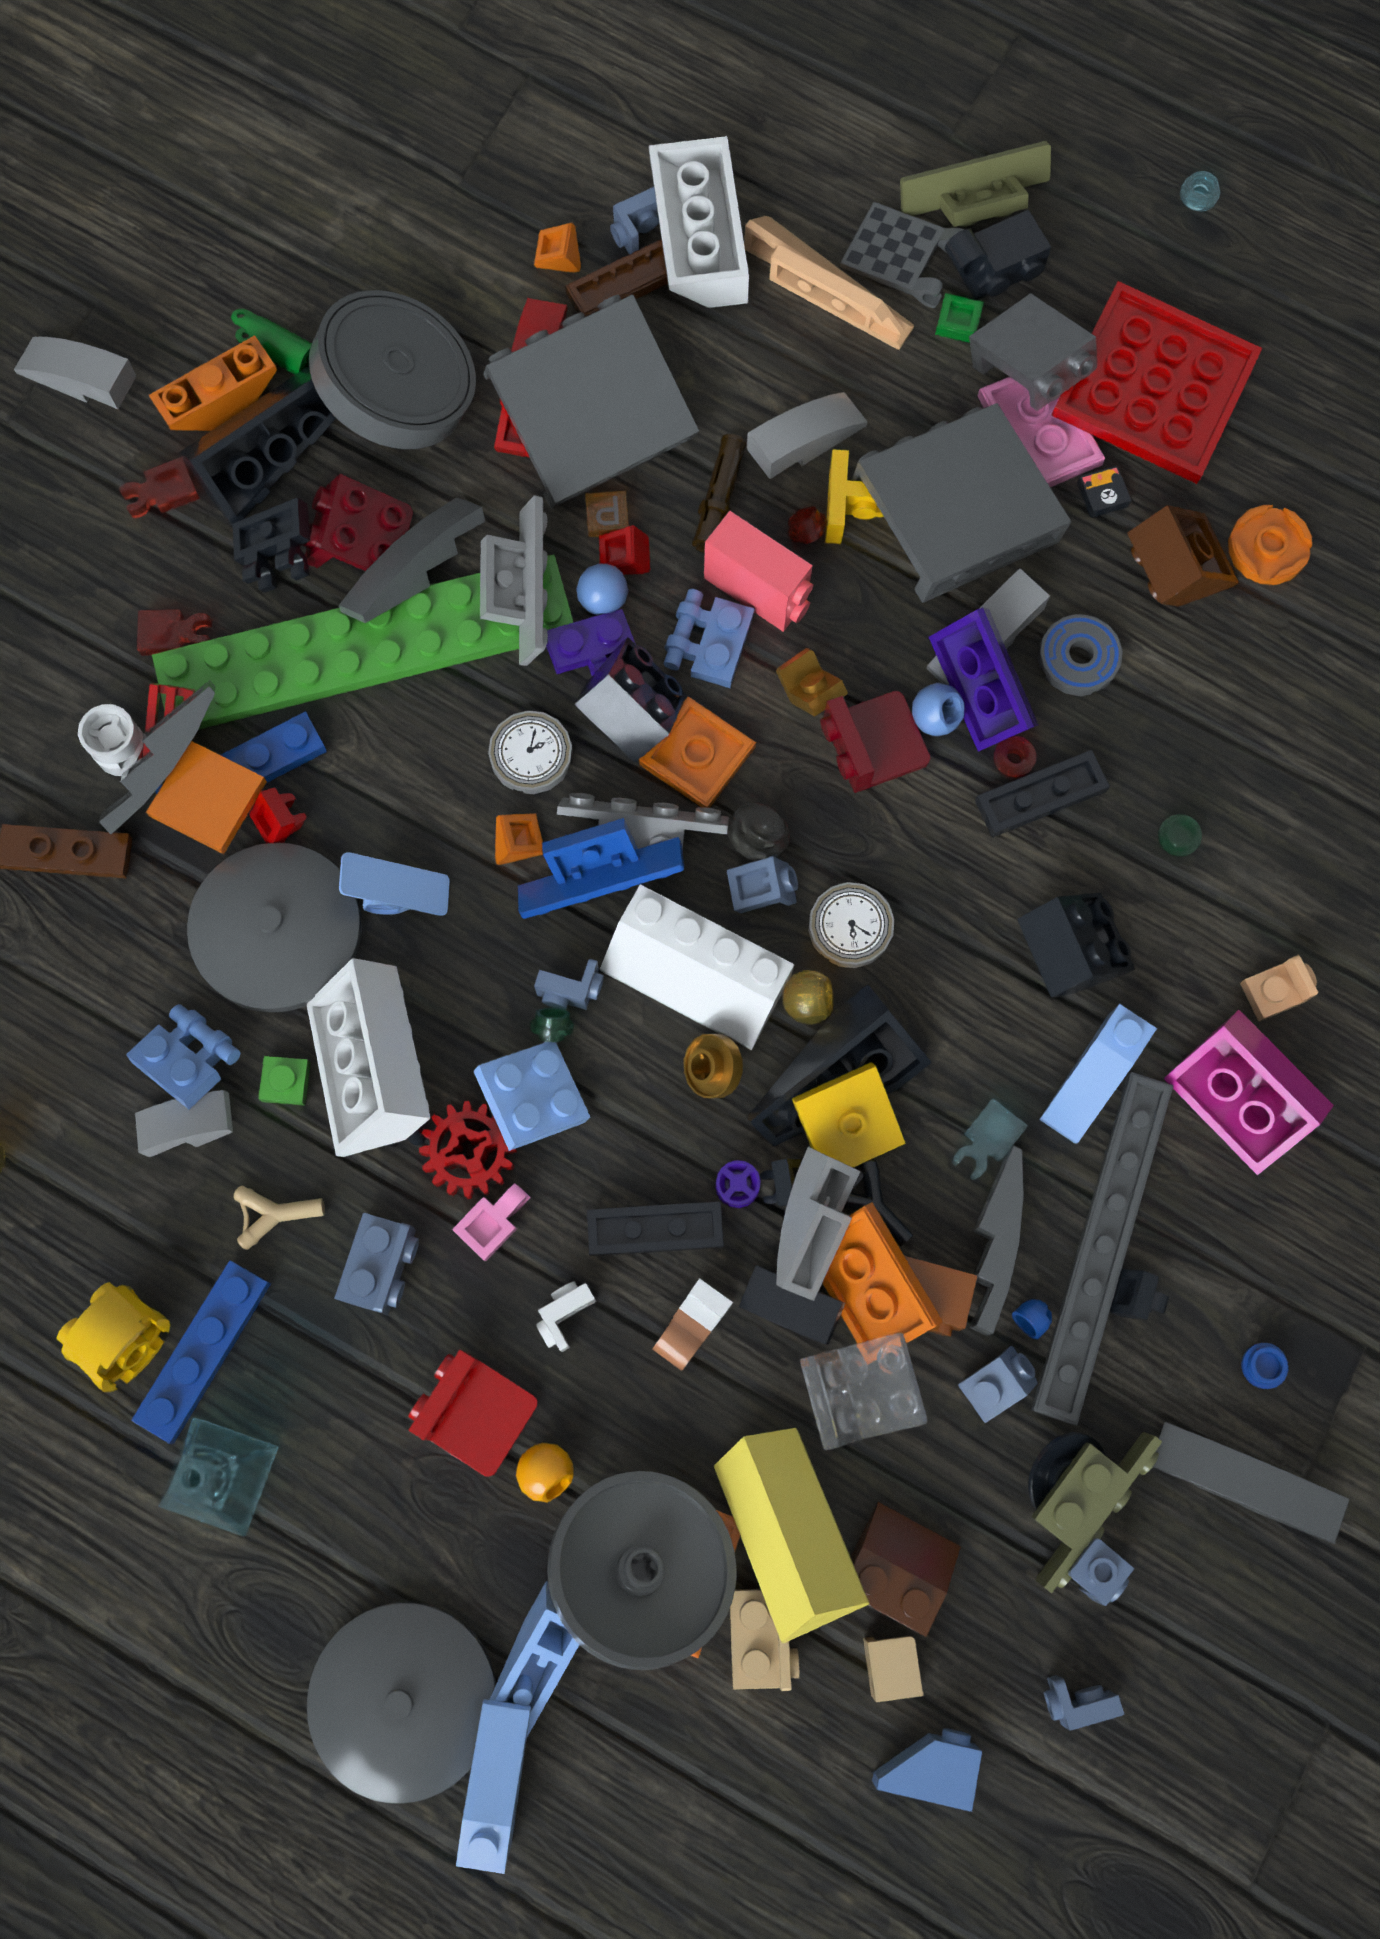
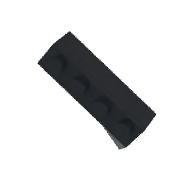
M308 366L179 452V454L201 487L232 525L245 519L244 517L257 503L260 504L270 493L269 489L285 472L288 473L298 462L296 459L310 444L313 445L336 417L326 407L317 393L311 378L310 367Z

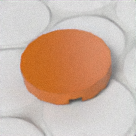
M1261 505L1249 509L1235 523L1228 538V551L1235 568L1246 578L1259 584L1278 585L1292 580L1306 566L1310 558L1312 535L1306 522L1294 511L1287 508L1280 510L1273 508L1274 505Z

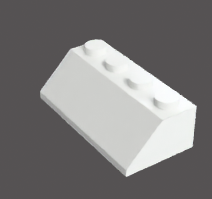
M727 136L650 145L649 155L669 290L708 308L748 303L749 273Z
M639 885L617 925L600 971L711 1030L731 1038L734 1042L752 1051L792 976L794 964L666 897Z
M352 958L307 1003L335 1154L341 1157L406 1140L430 1119L429 1104L424 1092L420 1064L416 1056L412 1029L408 1020L397 966Z

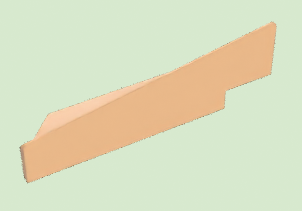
M763 216L751 219L746 224L745 250L771 264L769 280L898 350L901 349L914 328L910 321L771 217Z

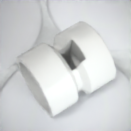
M102 704L90 709L83 716L78 727L80 743L105 772L114 776H122L127 769L143 757L144 743L142 739L144 733L123 708L113 704Z

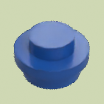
M1258 1343L1245 1351L1241 1361V1368L1250 1384L1261 1389H1271L1279 1386L1285 1380L1288 1374V1361L1285 1354L1277 1346L1270 1343Z

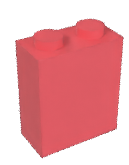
M729 511L705 541L704 579L742 605L755 608L754 613L783 632L792 621L798 623L803 618L810 606L807 598L813 588V584L810 583L813 565Z

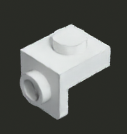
M575 1281L564 1285L551 1294L554 1299L552 1303L538 1310L543 1320L537 1323L536 1326L548 1348L557 1344L561 1352L570 1348L558 1324L596 1302L586 1283L579 1287Z

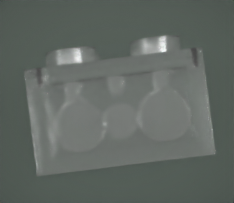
M902 1333L892 1334L800 1359L824 1451L861 1439L917 1427L927 1423L926 1412L905 1337Z

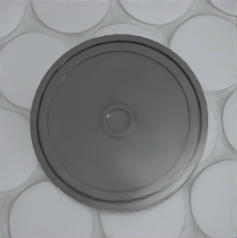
M367 290L341 298L324 315L311 344L309 353L311 378L323 403L350 430L380 445L398 449H420L443 441L457 428L474 397L476 388L475 367L470 352L460 335L436 311L402 294L381 290Z

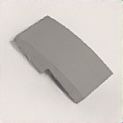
M224 1090L207 1092L190 1110L174 1099L135 1113L138 1153L147 1157L155 1156L185 1142L199 1147L233 1132L229 1093Z

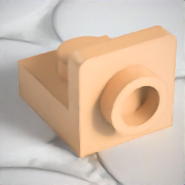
M1299 955L1288 959L1281 965L1244 979L1240 983L1259 1022L1301 1005L1318 994L1316 976L1312 968L1308 964L1303 963Z

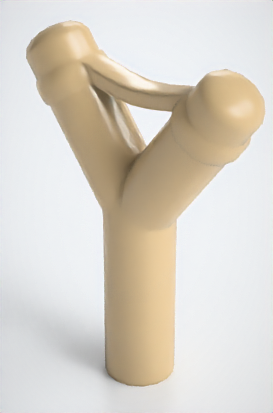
M245 1186L238 1187L234 1192V1200L240 1203L244 1215L243 1232L237 1238V1241L245 1250L256 1245L279 1222L325 1215V1206L322 1198L277 1204ZM247 1207L262 1214L250 1227Z

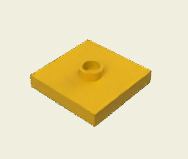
M872 1062L792 1098L811 1148L846 1165L856 1167L906 1144L878 1070Z

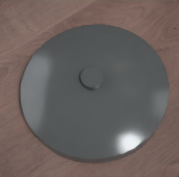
M266 843L243 849L218 864L203 880L193 898L187 922V937L191 956L200 974L208 984L220 995L238 1006L270 1013L291 1011L305 1007L315 997V994L352 958L357 956L362 936V917L358 899L340 893L339 868L326 857L309 848L289 843Z
M647 1471L626 1472L611 1476L594 1484L578 1497L566 1511L556 1528L550 1545L547 1569L548 1585L553 1605L562 1624L574 1640L587 1652L606 1663L632 1670L659 1669L680 1662L697 1652L707 1644L721 1627L729 1612L735 1592L736 1558L731 1537L721 1516L712 1504L696 1489L683 1481L661 1473Z
M395 1602L378 1606L357 1616L344 1625L328 1642L319 1656L310 1679L307 1696V1719L313 1744L321 1760L333 1776L353 1792L375 1801L386 1803L416 1802L435 1796L450 1788L472 1767L482 1704L484 1699L490 1700L497 1684L489 1655L476 1634L462 1620L450 1612L430 1604Z

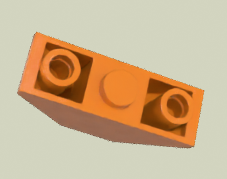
M254 335L149 394V397L170 430L212 431L257 401L277 369Z

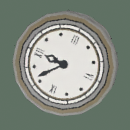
M524 711L509 716L497 726L490 738L488 754L493 772L504 786L512 790L523 791L525 794H538L551 790L563 781L571 765L573 749L568 731L557 719L544 712Z
M846 882L830 887L818 897L810 912L808 932L813 947L819 954L829 959V962L839 967L858 968L873 963L885 952L893 937L894 917L889 903L877 890L865 884Z

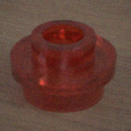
M815 506L805 507L795 512L788 519L790 527L788 534L794 542H802L804 544L814 542L823 535V529L827 526L828 520L825 514L819 512Z
M1013 736L999 742L994 751V763L997 769L1008 777L1018 778L1025 776L1032 770L1036 762L1034 746L1027 739L1020 736ZM1009 753H1016L1020 756L1021 762L1014 764L1008 760L1007 755Z

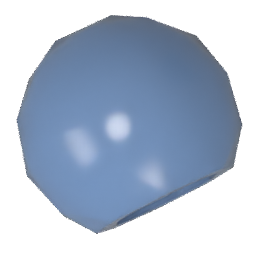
M596 564L588 567L580 576L576 588L578 600L583 608L590 614L597 616L619 610L625 604L629 592L626 578L622 572L609 564Z
M942 683L931 684L919 690L913 700L912 716L915 724L924 733L937 737L946 735L957 729L964 718V702L953 686Z

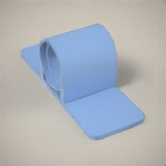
M350 852L342 855L339 891L346 896L364 899L363 909L365 911L381 915L399 914L410 909L443 916L447 913L450 883L447 875Z

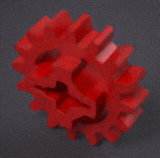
M464 1101L462 1112H457L450 1104L447 1106L448 1117L443 1120L434 1114L431 1118L437 1126L434 1131L423 1130L422 1135L430 1141V1145L419 1148L421 1155L430 1157V1160L422 1168L426 1173L437 1172L432 1180V1183L437 1188L448 1182L447 1194L452 1197L458 1192L459 1188H463L467 1199H472L474 1188H480L487 1196L490 1194L488 1183L492 1180L499 1185L505 1183L500 1172L502 1169L513 1170L514 1165L506 1159V1156L516 1153L517 1148L509 1151L494 1116L488 1117L489 1107L487 1104L483 1103L477 1112L473 1111L469 1101ZM465 1122H477L485 1125L490 1130L476 1132L468 1129ZM450 1130L452 1135L447 1147L439 1152L441 1141ZM465 1141H470L473 1146H477L473 1149L475 1157L469 1160L463 1154L458 1155L463 1151L462 1143ZM497 1148L496 1159L486 1171L484 1165L489 1153ZM459 1167L467 1170L471 1178H458L449 1174L446 1170Z

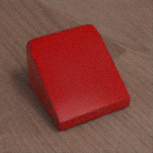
M634 525L599 535L600 564L613 565L623 575L650 572L649 537Z

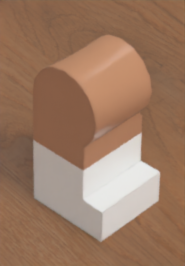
M699 1278L652 1350L682 1371L733 1302Z

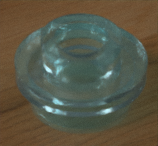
M1207 171L1195 172L1185 179L1180 189L1182 202L1188 208L1195 211L1211 209L1216 205L1220 196L1217 178Z

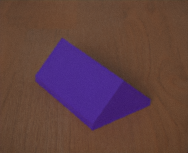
M984 607L977 609L929 636L949 686H953L963 699L964 720L978 752L1039 725L989 609Z

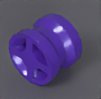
M736 1160L728 1162L720 1169L717 1175L715 1189L718 1198L730 1208L740 1209L747 1207L754 1202L760 1190L761 1181L759 1173L753 1165L746 1161Z

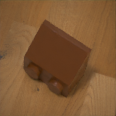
M1167 505L1127 533L1133 544L1131 553L1136 562L1144 567L1150 580L1148 582L1149 591L1161 604L1182 606L1232 588L1239 583L1205 513Z
M877 1502L851 1555V1559L870 1603L868 1606L926 1637L947 1594L961 1546Z

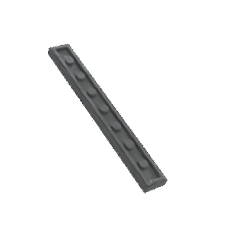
M1130 1072L1127 1076L1031 1411L1071 1425L1078 1424L1174 1085L1134 1072Z

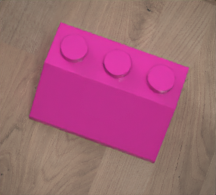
M1240 1010L1236 1011L1164 1078L1168 1084L1174 1085L1173 1089L1257 1175L1317 1128L1334 1106Z

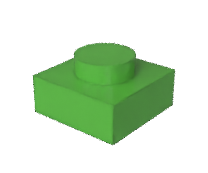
M264 1056L258 1099L261 1102L305 1105L310 1061L308 1059Z

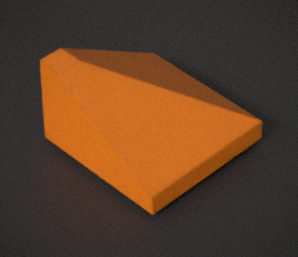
M573 223L540 230L534 265L537 268L572 273L580 272L581 263L576 228Z
M536 813L498 815L496 817L495 860L497 865L543 855V840Z

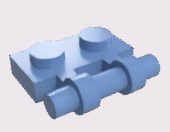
M689 589L685 601L679 603L676 612L678 622L674 634L668 636L664 648L667 654L663 664L671 670H679L682 658L694 661L691 677L731 688L754 617L755 608L715 597L711 612L700 608L704 596L703 593L695 589ZM693 626L705 629L700 645L689 641Z
M178 1004L169 1013V1017L177 1023V1027L171 1033L158 1024L126 1055L132 1064L190 1110L221 1080L213 1066L221 1059L228 1065H232L239 1059L241 1053L232 1045V1039L221 1030L214 1031L206 1025V1018L196 1010H187L181 1004ZM195 1038L203 1044V1048L197 1054L187 1047Z

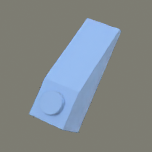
M1119 1004L1107 1015L1039 1120L1077 1144L1134 1065L1157 1028Z
M548 1581L545 1582L522 1624L490 1698L493 1701L531 1706L527 1737L579 1646L568 1633L555 1610Z
M486 1699L483 1701L462 1819L456 1866L505 1873L513 1838L531 1706Z

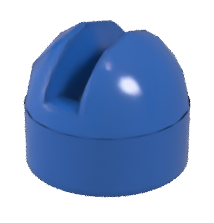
M1039 1299L1025 1301L1012 1313L1016 1325L1026 1335L1035 1340H1038L1052 1323V1312L1048 1309L1047 1304Z

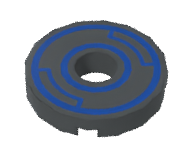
M1076 614L1063 617L1049 627L1039 645L1038 662L1040 668L1042 666V670L1046 674L1045 678L1051 686L1065 694L1082 697L1091 695L1100 689L1103 690L1110 685L1121 667L1123 651L1119 637L1107 623L1094 616ZM1075 647L1085 649L1090 655V661L1084 664L1073 661L1069 650Z

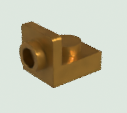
M808 648L792 657L776 670L790 702L814 717L825 710L827 701L842 695L844 697L848 694L843 681L821 669L815 653Z

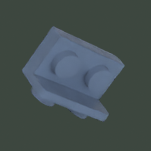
M363 1212L334 1299L385 1315L389 1314L391 1307L397 1308L405 1288V1282L400 1280L405 1263L412 1264L419 1245V1238L414 1237L416 1229L405 1223L400 1224Z

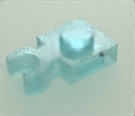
M993 1098L964 1133L974 1143L959 1149L953 1156L952 1164L956 1166L965 1156L974 1158L977 1167L970 1175V1178L972 1180L978 1179L987 1169V1156L990 1155L999 1162L1028 1125Z

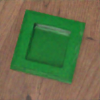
M945 293L935 335L970 343L969 336L977 331L984 302Z

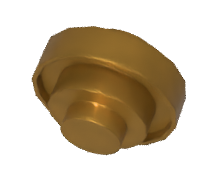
M703 1034L691 1042L684 1057V1074L688 1085L694 1093L703 1098H723L731 1094L739 1085L743 1073V1060L739 1048L731 1038L723 1034Z

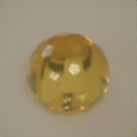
M812 970L795 973L782 990L783 1007L788 1015L797 1022L809 1025L824 1021L833 1011L834 996L832 983L823 973Z

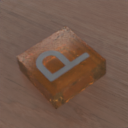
M626 491L585 494L588 537H599V535L628 527Z

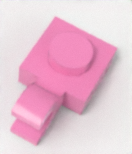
M514 1183L494 1205L483 1197L452 1230L484 1261H487L517 1230L508 1219L520 1210L531 1197Z

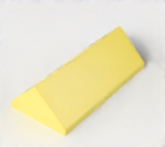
M791 1428L744 1436L714 1465L776 1630L781 1642L784 1644L870 1603L798 1429Z

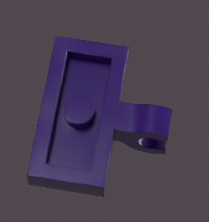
M619 609L612 613L598 615L547 630L546 647L556 674L588 666L593 676L622 641L627 637L634 643L635 641L622 609Z

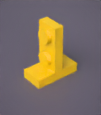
M832 450L829 468L825 543L841 544L845 526V515H853L858 519L864 520L884 517L863 481L847 480L849 451Z

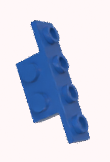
M621 818L543 842V856L553 875L518 885V912L523 919L682 872L684 870V860L680 838H672L638 849L625 819Z

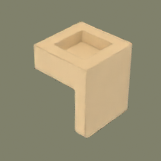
M912 1636L875 1640L873 1637L863 1638L871 1696L875 1702L923 1696L916 1644Z

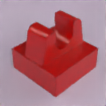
M275 787L260 792L249 815L266 843H285L290 834L302 827L307 817L305 813L291 815L288 809L292 807L296 798L291 793L279 794Z

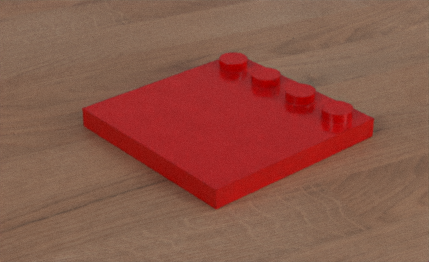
M1118 281L1092 332L1096 336L1097 368L1088 377L1080 380L1061 394L1051 416L1197 484L1208 465L1262 348Z

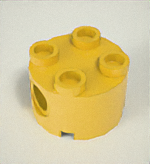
M107 1282L94 1292L90 1299L91 1305L79 1318L69 1320L60 1329L57 1340L63 1344L62 1354L65 1359L79 1365L103 1392H113L118 1389L114 1382L121 1379L127 1384L151 1362L164 1343L158 1335L161 1331L169 1333L170 1323L159 1311L144 1304L130 1286L121 1285L115 1287L112 1283Z

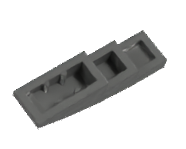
M456 497L423 518L397 539L364 572L339 604L341 612L367 623L430 587L426 571L458 554L454 539L485 522L482 506Z
M210 680L144 733L142 742L150 751L127 769L121 777L120 782L128 789V792L101 813L99 823L110 834L115 832L145 804L178 763L197 733L214 697L215 685Z
M1015 1146L1006 1152L972 1232L987 1238L988 1241L974 1271V1275H977L976 1282L986 1286L987 1289L970 1328L986 1336L994 1334L1010 1288L1020 1241L1024 1197L1022 1150Z
M1167 1422L1164 1423L1159 1436L1162 1443L1156 1450L1159 1453V1457L1152 1468L1240 1504L1243 1508L1335 1544L1350 1499L1227 1446Z

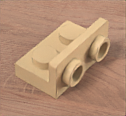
M735 1589L730 1606L733 1690L780 1688L781 1691H791V1678H799L798 1648H789V1641L784 1644L781 1642L761 1589Z

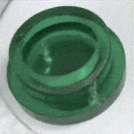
M1177 814L1168 817L1159 828L1158 839L1166 852L1182 857L1190 855L1199 847L1202 840V832L1200 826L1192 817Z
M542 1008L535 1012V1019L530 1022V1030L537 1034L538 1038L542 1041L560 1042L564 1040L565 1036L574 1032V1023L570 1021V1013L566 1010Z

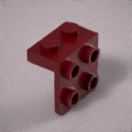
M339 474L325 487H319L313 499L312 509L316 510L314 522L309 524L310 541L302 544V546L306 547L305 556L308 564L319 568L334 557L366 571L397 539L409 531L413 515L411 506Z
M893 691L849 708L843 695L826 702L824 717L820 719L821 727L827 741L833 742L838 754L836 760L840 773L845 780L849 779L854 793L925 768L929 764L930 754L901 692Z

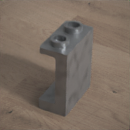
M1031 293L969 336L973 368L982 374H985L993 367L1003 371L1028 389L1030 406L1036 411H1039L1051 401L1056 400L1062 393L1080 380L1088 377L1097 368L1096 336Z

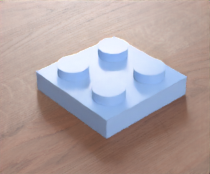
M555 1039L478 1065L473 1071L509 1151L583 1124L590 1118Z

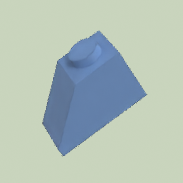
M943 1728L942 1736L928 1733L876 1769L872 1782L876 1789L972 1812L982 1751L976 1744L970 1743L971 1735Z

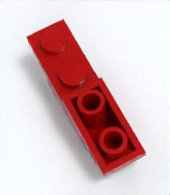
M527 298L514 338L512 352L527 346L525 340L542 330H547L550 335L562 329L561 323L566 318L567 305ZM500 399L502 409L494 445L496 452L530 458Z

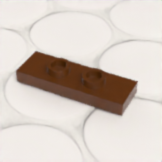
M662 239L565 285L566 294L578 313L583 312L585 317L599 311L597 306L614 295L619 294L622 300L633 294L635 299H638L668 284Z
M2 824L0 833V869L127 879L133 838L127 833L110 834L109 832Z

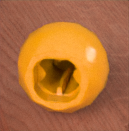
M550 1443L534 1444L520 1457L516 1470V1478L521 1491L531 1500L539 1502H549L561 1495L571 1485L574 1477V1467L569 1454L557 1444Z

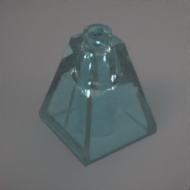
M192 1417L158 1507L243 1537L246 1536L279 1446Z

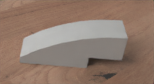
M33 337L14 369L21 376L86 403L92 398L116 409L120 407L137 377L127 358L84 343L52 337Z
M845 392L832 394L790 409L748 432L747 450L768 478L771 479L797 462L801 466L807 464L866 427L867 420Z
M1019 569L980 608L984 607L990 610L1007 649L1014 642L1015 637L1045 609L1050 595L1023 570ZM935 656L926 669L942 684L949 685L939 660Z
M810 1147L807 1148L798 1169L786 1207L777 1258L776 1285L814 1301L852 1218L842 1213V1210L860 1171Z

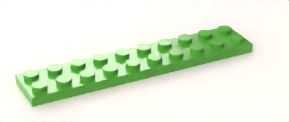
M555 555L547 556V566L543 573V589L547 591V605L543 612V628H546V630L573 623ZM480 573L430 585V587L367 623L342 613L340 608L152 654L158 684L195 689V692L209 680L215 685L214 697L199 726V729L516 650L519 649V626L480 619ZM161 693V698L165 711L166 694ZM176 696L175 708L183 702L184 697Z

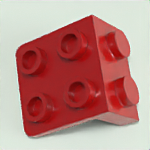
M459 1350L455 1357L449 1353L434 1375L439 1380V1383L430 1397L423 1393L412 1408L408 1417L414 1420L408 1431L424 1441L430 1440L486 1477L493 1476L538 1406L537 1398L467 1352Z

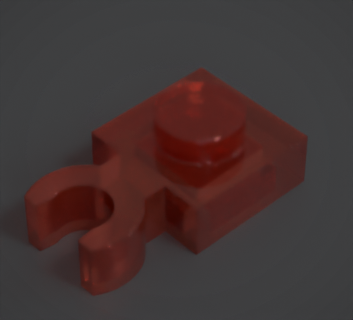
M182 457L144 471L147 482L143 484L128 482L119 488L125 500L139 497L137 502L126 506L132 518L144 516L148 513L151 506L157 504L161 513L200 499Z
M180 609L138 611L137 650L141 656H148L183 647V643H191L192 645L211 640L208 635H196V631L201 627H212V621L209 615L203 613L194 614L187 620H184Z

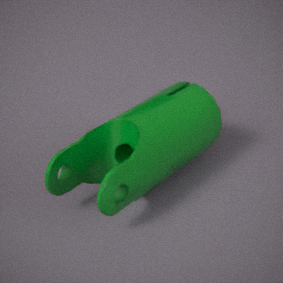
M237 309L232 313L231 319L233 323L241 327L235 333V338L239 343L255 335L273 363L294 375L309 366L311 342L246 309ZM245 334L249 335V337L243 338L242 336Z

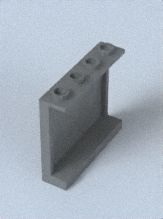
M619 294L614 295L597 306L599 311L585 317L583 312L577 313L561 323L562 329L550 335L547 330H542L525 340L527 346L515 352H512L511 348L508 347L488 358L490 364L486 365L483 375L486 380L491 379L546 489L544 496L551 509L691 440L699 432L633 294L622 300Z
M998 403L984 409L981 407L973 408L964 414L962 418L951 423L947 421L940 422L934 425L927 433L915 438L913 436H906L889 449L882 452L874 450L865 454L859 459L851 480L863 481L919 574L920 579L914 590L922 603L1059 543L1071 524L1070 518Z

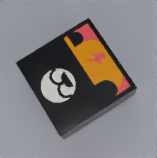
M1118 465L1080 476L1077 485L1090 518L1128 508L1132 501Z

